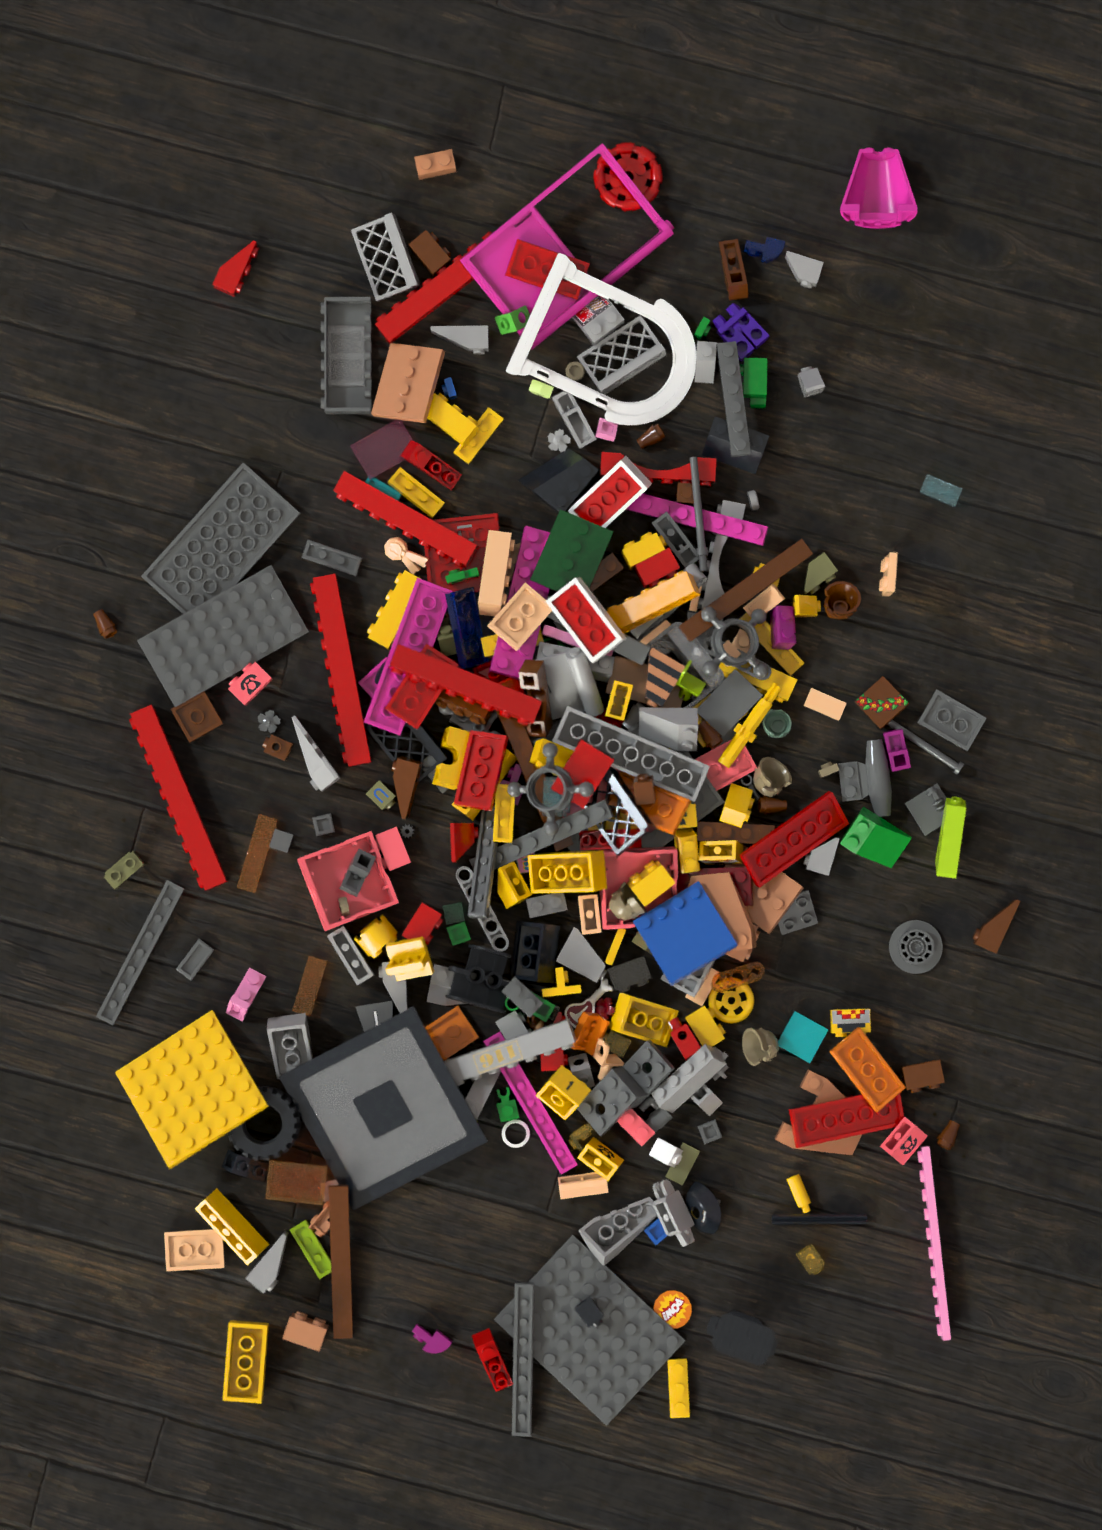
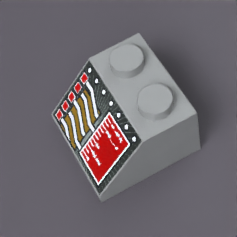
M597 296L572 317L593 346L624 324V318L608 299Z

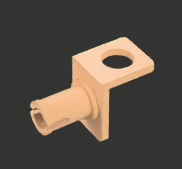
M602 1038L598 1039L593 1055L595 1060L601 1065L597 1076L600 1080L612 1070V1067L624 1065V1062L616 1054H608L610 1047ZM601 1046H602L603 1049H604L603 1054H600V1048H601Z

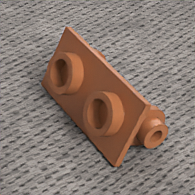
M329 1200L324 1204L322 1212L312 1218L311 1225L308 1227L316 1231L315 1233L319 1237L325 1236L330 1230V1222L328 1221L330 1219Z

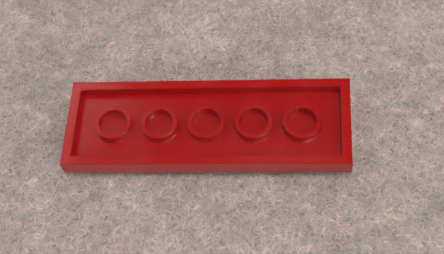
M828 791L739 854L755 885L761 887L843 829L849 822L833 792Z
M900 1093L878 1112L874 1111L862 1094L789 1109L796 1148L893 1128L904 1118Z

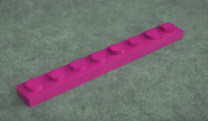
M642 493L625 509L659 518L665 512H668L675 523L696 528L695 511L692 506ZM702 509L705 531L764 546L768 526Z
M498 1032L484 1040L486 1046L505 1039L502 1033ZM520 1064L512 1068L507 1066L501 1067L500 1070L560 1174L577 1166V1162L541 1100L536 1096V1092Z

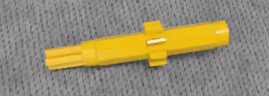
M773 682L742 725L739 723L733 730L736 732V735L718 760L721 764L730 768L748 741L752 743L757 735L754 732L772 707V702L782 689L780 686Z

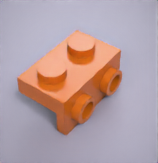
M583 1012L574 1030L577 1041L573 1043L571 1049L586 1051L590 1055H594L597 1041L599 1038L603 1039L610 1022L597 1013Z

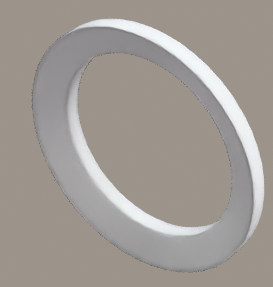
M510 1120L502 1129L503 1141L513 1148L525 1145L530 1136L528 1126L521 1120ZM513 1123L521 1124L526 1130V1138L519 1144L510 1143L505 1136L507 1127Z

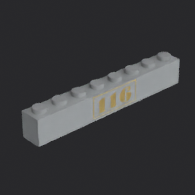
M566 1019L445 1060L444 1062L457 1086L465 1083V1079L477 1080L483 1077V1073L489 1072L491 1075L500 1072L501 1067L507 1066L512 1068L519 1065V1061H533L537 1059L536 1055L543 1053L544 1056L555 1053L554 1049L562 1047V1050L571 1048L577 1039L570 1019Z

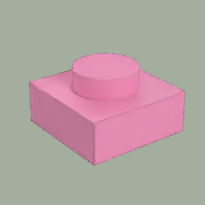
M600 418L595 437L614 442L618 424Z

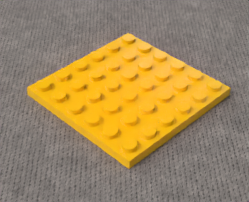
M213 1010L115 1072L170 1169L268 1107L267 1102Z

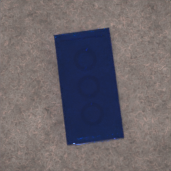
M468 587L445 593L460 669L488 662V658L484 657L481 642L483 632L474 588Z

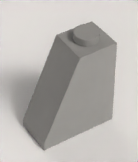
M574 927L556 961L596 983L598 980L602 981L607 972L604 969L606 965L579 930Z

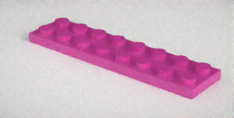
M529 526L524 527L506 604L524 583L528 584L547 600L549 588L532 582L530 579L550 532ZM541 624L518 651L498 636L489 672L520 680L518 672L525 659H533Z
M420 578L416 579L364 723L399 736L401 735L405 722L384 708L406 674L400 676L392 673V669L388 668L398 644L421 652L425 644L433 647L453 591Z

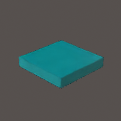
M794 1011L778 1040V1045L806 1062L811 1063L828 1029Z

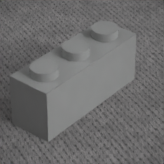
M345 926L327 936L357 985L375 975Z

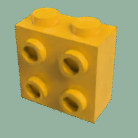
M648 532L641 536L640 541L635 543L633 540L625 544L621 554L629 569L632 570L636 564L665 550L666 542L662 535L658 536L657 532L654 534Z

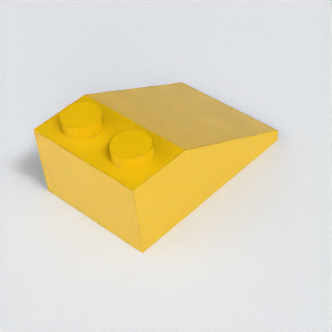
M620 992L609 1029L644 1041L651 1040L654 1044L667 1047L671 1036L670 1033L672 1032L668 1022L676 1018L679 1011Z

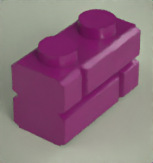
M775 606L769 612L772 649L789 650L796 644V635H794L796 633L794 607Z

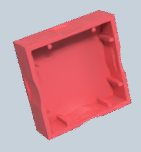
M372 831L297 859L324 931L399 903L390 878L383 868L381 855ZM358 849H361L376 856L370 873L365 878L358 896L355 897L339 888ZM346 896L350 912L348 916L341 915L338 902L340 897Z
M675 846L628 848L620 856H617L613 849L604 850L607 889L599 890L600 923L602 929L636 927L633 923L635 919H619L609 909L612 897L610 894L617 891L623 882H629L631 875L636 872H642L645 869L644 866L651 860L654 862L658 860L675 884L644 906L646 912L677 894L678 859Z

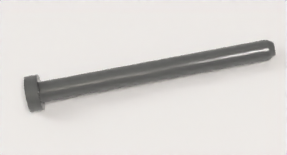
M894 720L887 724L894 730L902 728L904 737L954 769L953 773L956 775L964 766V763L961 761L957 763Z

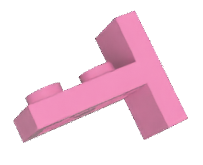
M249 968L235 994L232 995L226 1013L243 1022L266 976Z

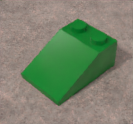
M863 806L843 836L840 844L859 856L892 868L912 837Z

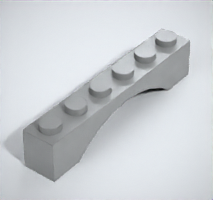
M723 500L722 505L718 504L716 513L743 520L746 504ZM712 533L716 535L715 542L711 541L709 553H712L711 561L707 560L708 571L706 572H708V577L701 589L705 591L704 598H700L698 609L701 610L725 594L719 578V559L722 548L729 537Z

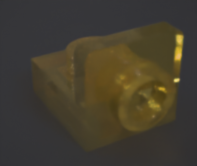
M612 1030L610 1033L606 1032L603 1040L610 1047L609 1051L623 1058L631 1040Z
M586 1123L570 1134L571 1139L568 1141L574 1150L578 1148L581 1152L583 1147L578 1139L581 1138L583 1141L592 1135L590 1131L593 1130V1127L589 1123Z

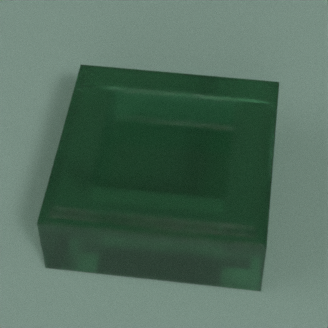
M462 902L443 906L446 925L465 921Z

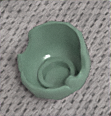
M770 709L764 717L762 725L768 736L782 738L790 732L792 721L790 716L782 709Z

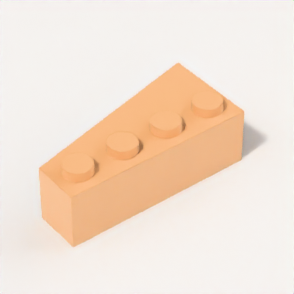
M492 530L488 532L478 599L479 615L495 617L502 610L503 605H506L507 594H505V589L509 587L510 576H507L508 569L512 567L510 551H514L515 547L512 533Z

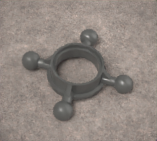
M705 607L701 612V617L704 621L711 622L715 626L711 636V646L716 657L712 661L704 663L703 672L708 676L715 675L721 662L732 667L749 663L753 667V673L756 677H765L768 674L767 665L759 663L755 658V653L759 646V638L754 627L765 622L767 618L766 612L762 609L754 610L749 622L740 619H727L721 622L716 617L714 608ZM734 625L742 628L749 637L750 648L743 658L732 657L723 648L722 635L728 626Z
M547 743L542 749L543 755L546 757V765L536 770L530 776L527 786H522L518 782H512L508 785L507 792L512 797H518L521 793H527L530 803L538 810L546 813L547 822L544 824L543 830L545 834L553 836L559 830V826L555 822V813L561 812L569 806L574 793H580L584 797L591 796L594 792V786L588 781L582 782L580 785H574L570 774L562 767L554 765V757L558 753L557 746L553 743ZM547 772L556 774L561 779L564 787L561 800L551 807L542 804L535 792L537 780Z

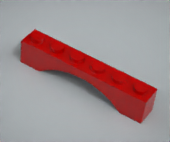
M602 452L600 477L605 476L625 456L621 453ZM697 457L700 486H711V483H715L716 458ZM633 463L651 483L654 480H661L662 484H673V481L692 484L690 463L671 470H652Z

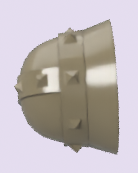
M765 757L760 761L758 768H755L753 782L761 794L772 797L775 794L778 795L782 787L790 785L792 777L786 766L775 758Z
M623 882L617 891L610 894L612 897L609 909L617 918L622 920L637 919L639 915L647 913L639 898L626 882Z
M747 1028L744 1031L742 1037L743 1052L751 1065L756 1066L760 1064V1061H772V1058L777 1057V1052L779 1051L778 1040L771 1031L762 1028Z

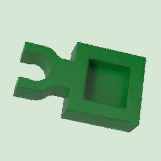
M476 567L461 572L460 569L449 571V575L445 577L447 584L451 585L480 575Z
M506 1087L507 1094L505 1096L501 1095L500 1090L497 1089L498 1097L502 1100V1102L496 1103L501 1122L520 1118L516 1100H509V1087Z

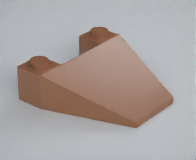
M730 872L691 876L688 887L699 881L728 930L732 931V936L738 944L733 950L756 948L755 928Z
M807 1070L800 1087L817 1095L813 1104L845 1098L828 1079ZM782 1122L775 1140L793 1149L853 1155L862 1134L796 1148L792 1126Z

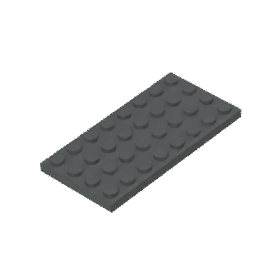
M242 463L141 577L182 614H185L238 584L298 518L300 513L246 464Z
M270 565L137 641L172 703L177 707L244 669L249 663L253 664L309 631L273 567Z

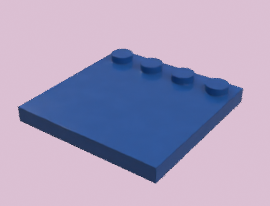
M699 881L633 921L671 986L738 946Z

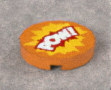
M669 1290L660 1294L655 1300L653 1307L654 1311L673 1329L684 1326L692 1313L688 1297L676 1290Z

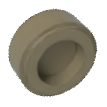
M571 362L567 365V378L574 381H579L583 378L585 370L581 363Z
M346 896L340 897L338 902L341 915L348 916L350 912Z

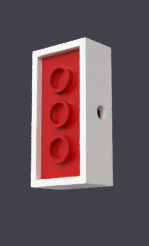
M625 456L587 491L568 512L606 528L646 491L652 483Z
M581 577L574 578L546 601L592 663L599 661L627 639Z

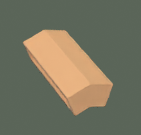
M596 1172L558 1177L561 1199L608 1193L607 1180Z

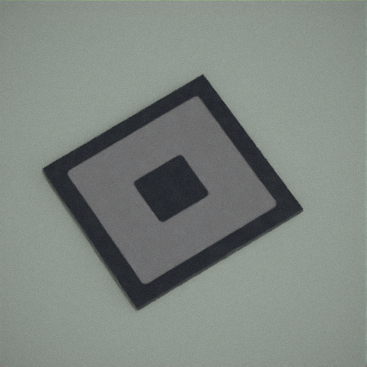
M414 1006L279 1076L338 1184L348 1185L349 1204L353 1210L488 1142Z

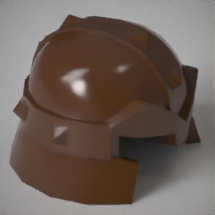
M838 581L829 584L824 589L825 596L827 597L823 605L829 618L847 619L857 611L861 602V595L857 587L845 581Z

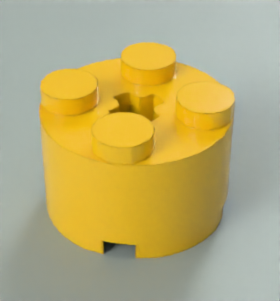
M383 914L380 915L381 920L376 918L360 931L361 935L359 938L357 935L353 938L368 957H377L382 952L383 946L397 940L396 934L398 932Z

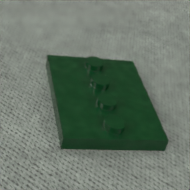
M560 509L530 581L558 592L574 578L581 577L590 589L614 532Z

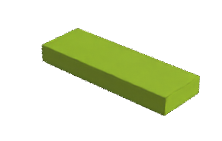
M304 1220L291 1228L290 1232L318 1278L321 1279L331 1273V1259L314 1231L308 1228L310 1226L308 1221Z

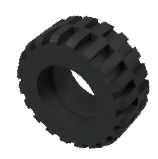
M263 1086L258 1088L268 1106L273 1107L280 1114L282 1127L279 1134L270 1141H258L248 1133L245 1121L229 1131L228 1137L230 1142L232 1141L234 1144V1148L243 1153L242 1155L253 1158V1160L267 1161L280 1157L295 1144L299 1136L301 1121L296 1106L286 1092L284 1093L278 1088Z

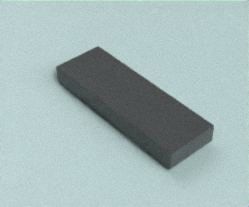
M307 540L302 555L303 559L353 576H357L362 561L361 557L311 540Z

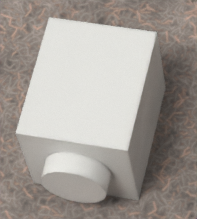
M657 1138L649 1155L675 1168L682 1159L681 1154L683 1150L665 1140Z

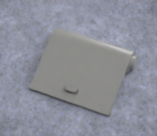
M575 647L566 652L536 659L544 661L552 720L562 718L567 706L582 712L585 711L586 714L593 717L604 712L605 709L586 654L581 648Z

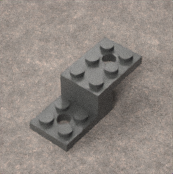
M647 1040L622 1067L612 1069L577 1107V1110L600 1136H603L627 1110L640 1106L675 1068L653 1042ZM647 1062L652 1065L651 1072L646 1071L645 1065ZM600 1104L605 1106L604 1114L599 1111Z

